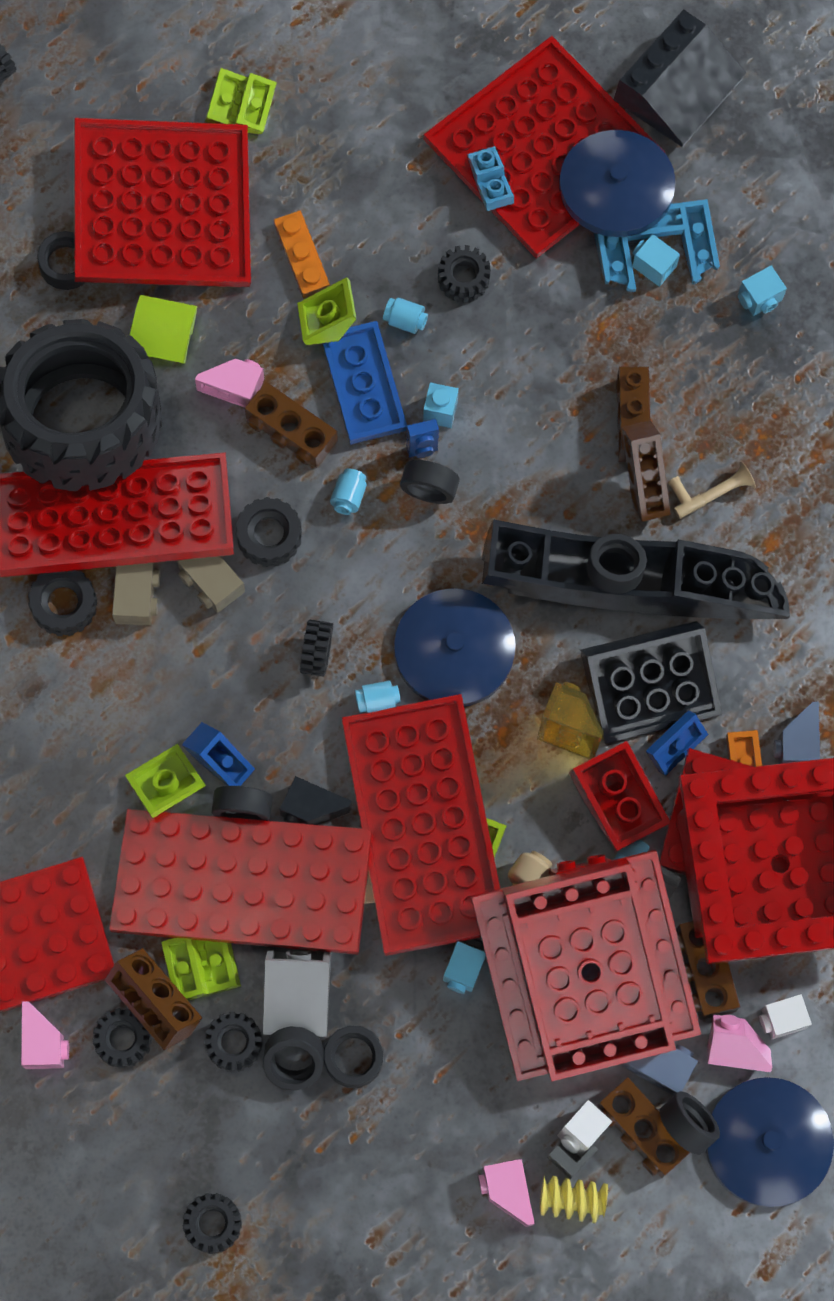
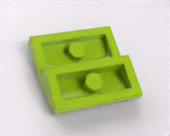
M220 68L204 122L248 125V133L262 134L277 82L253 73L245 77Z
M140 295L130 336L145 349L149 357L185 363L198 306Z
M172 938L161 942L169 978L187 1000L241 987L231 943L186 938Z

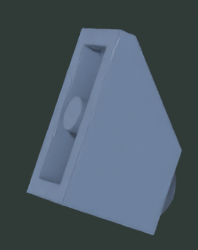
M812 702L781 732L778 740H774L773 756L778 758V764L820 759L819 702Z
M677 1045L674 1051L623 1063L621 1066L674 1096L678 1092H682L698 1061L692 1058L693 1052L681 1045Z

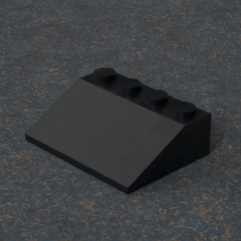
M683 9L622 76L613 100L683 147L741 82L746 72L711 29Z
M697 621L580 650L586 680L605 744L670 728L688 710L695 713L699 720L722 715L706 630Z

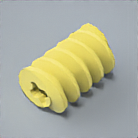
M543 1176L540 1195L541 1216H545L550 1207L552 1208L554 1218H557L561 1210L564 1209L566 1219L568 1220L571 1219L574 1211H577L579 1221L583 1222L587 1213H590L592 1223L596 1224L600 1215H603V1218L605 1216L608 1184L603 1183L599 1192H597L596 1183L590 1181L585 1190L582 1180L578 1179L572 1188L570 1178L565 1177L561 1186H559L557 1176H552L548 1184H546L545 1176Z

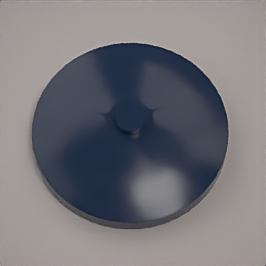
M624 130L602 131L584 138L567 154L560 172V195L571 217L586 229L610 237L633 236L652 228L666 215L674 196L675 173L665 152L647 137Z
M451 588L438 590L420 598L403 615L395 635V661L404 682L419 697L428 701L462 694L464 707L489 698L506 681L514 661V633L506 615L487 597L466 589Z
M770 1077L748 1080L727 1092L711 1112L719 1127L720 1138L706 1149L708 1162L721 1185L738 1199L760 1207L773 1208L790 1205L811 1194L828 1173L834 1151L832 1127L820 1103L812 1094L799 1085L784 1079Z

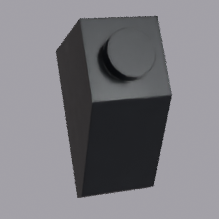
M295 776L280 807V814L284 817V822L318 825L350 813L352 801Z

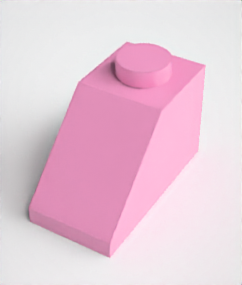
M235 358L197 374L195 378L196 389L199 392L245 408L260 390L264 381L263 368L252 360L245 359L241 361Z
M22 1001L21 1066L25 1069L64 1068V1060L69 1059V1041L64 1040V1036L29 1001Z
M713 1015L707 1045L708 1064L764 1072L772 1071L770 1048L745 1019L734 1015Z
M522 1159L484 1166L482 1169L483 1174L478 1175L481 1194H487L489 1202L524 1226H533L535 1223Z

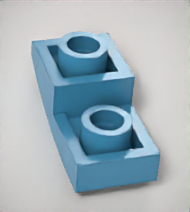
M496 147L468 154L472 173L486 210L489 211L514 204V195L505 177L504 165Z

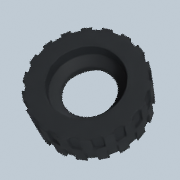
M264 497L261 500H254L250 505L247 504L243 512H240L235 526L236 538L240 551L242 550L243 555L247 559L249 558L256 565L261 564L262 567L272 565L275 567L283 562H288L289 558L295 556L298 547L301 545L302 528L298 513L295 509L291 508L289 503H284L278 498L270 499V497ZM275 519L282 525L284 534L280 542L272 546H265L256 540L254 529L261 520Z
M72 570L41 573L37 576L38 579L35 582L33 581L31 592L28 594L30 602L28 604L34 620H36L41 629L44 628L49 634L53 633L63 637V635H74L78 631L80 633L84 630V627L90 625L92 617L96 614L97 598L91 581L85 577L84 573ZM58 588H69L78 597L77 606L70 614L57 615L48 606L50 594Z

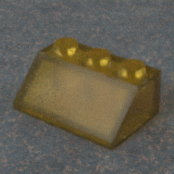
M556 682L542 716L537 739L590 760L597 754L604 734L586 694L580 692L581 689L574 684L568 682L560 684Z

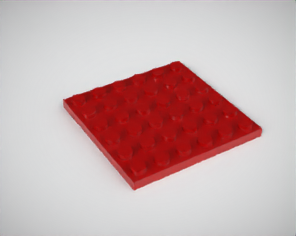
M553 36L546 39L424 134L423 138L481 201L482 198L472 173L468 154L496 147L504 165L505 177L514 195V204L490 211L536 259L580 225L566 210L559 188L562 164L567 154L577 143L590 135L608 130L634 132L656 143Z
M75 118V282L250 287L248 125Z

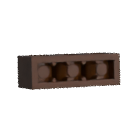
M619 366L616 379L618 462H626L622 427L651 420L649 367Z
M267 382L264 383L245 407L246 422L251 428L257 432L264 431L270 435V439L274 444L282 449L287 447L293 451L294 456L305 465L310 463L317 468L338 442L337 430ZM263 407H270L273 409V411L267 415L259 413V410ZM288 423H293L297 426L293 431H286L282 427ZM310 440H318L321 443L315 448L306 445Z
M651 420L622 427L634 510L642 522L671 515L660 433Z
M694 921L679 924L676 932L688 981L693 993L692 998L695 1010L698 1013L699 1019L703 1020L711 1018L713 1015L736 1012L740 1008L729 963L710 964L712 975H701L697 970V963L706 962L704 944L697 946L689 940V933L695 931ZM707 992H715L720 997V1005L717 1007L710 1006L705 1000V994Z
M143 948L118 960L105 979L107 984L163 1050L190 1037L202 1020L201 1015Z
M628 1077L597 1105L601 1112L612 1121L609 1127L611 1128L615 1125L623 1134L620 1137L623 1144L631 1152L636 1149L644 1158L641 1163L652 1176L658 1174L663 1178L690 1153L672 1138L661 1121L660 1112ZM621 1097L627 1100L629 1104V1111L627 1113L620 1114L613 1109L612 1103L615 1098ZM642 1121L649 1125L651 1133L648 1138H640L636 1135L634 1131L636 1122ZM658 1146H667L671 1150L672 1159L670 1162L664 1163L657 1158L656 1149Z

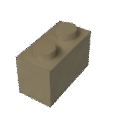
M221 556L178 560L180 570L178 576L187 587L192 585L199 592L197 598L206 609L212 607L218 614L245 592L243 581Z
M154 563L116 566L112 614L115 624L152 625V616H157L158 598H154V587L160 586V569H156Z

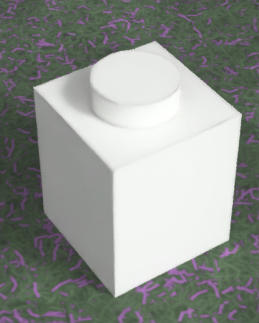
M802 994L765 1005L761 1009L762 1015H759L762 1029L765 1034H770L771 1040L807 1029L812 1025Z
M588 1100L557 1136L569 1152L576 1153L582 1157L612 1121Z

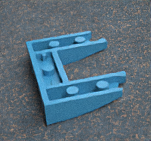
M708 199L671 204L666 215L655 226L640 234L627 237H610L594 233L605 284L609 285L610 281L626 285V291L636 292L628 241L648 239L652 234L656 237L681 234L692 284L700 282L702 280L700 275L711 267L715 270H718L720 267Z

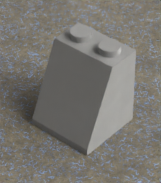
M268 947L265 959L263 1034L271 1036L279 1029L293 1026L303 1027L313 1032L319 1039L327 1037L331 952Z

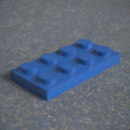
M373 321L350 327L339 341L322 343L350 445L407 431V423L378 322Z

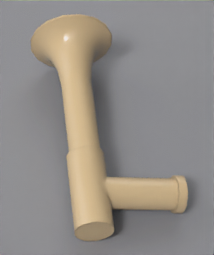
M740 461V467L732 477L693 498L689 496L679 476L672 478L668 485L671 486L681 502L680 505L674 508L677 517L682 519L737 487L747 485L755 489L754 479L746 465Z

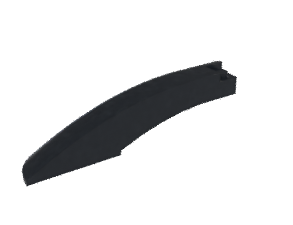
M495 519L492 521L486 536L482 560L484 561L482 584L508 588L509 594L578 606L654 615L721 619H788L790 617L788 598L781 582L777 583L775 578L769 573L767 565L744 552L679 539L676 542L636 540L645 550L647 558L642 580L635 589L627 593L613 594L595 586L588 577L587 563L593 544L601 537L552 531ZM606 553L600 556L599 563L603 569L612 574L627 575L634 570V564L623 554Z

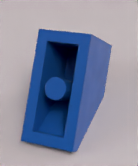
M203 722L198 725L182 744L203 767L226 786H241L255 770L220 731Z

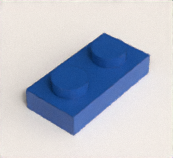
M436 419L407 425L406 448L409 458L414 456L425 458L438 451L439 427Z
M688 710L646 750V753L658 771L667 775L686 757L689 748L694 749L709 734L697 715Z

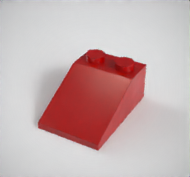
M628 741L582 763L569 772L582 800L616 852L671 823Z

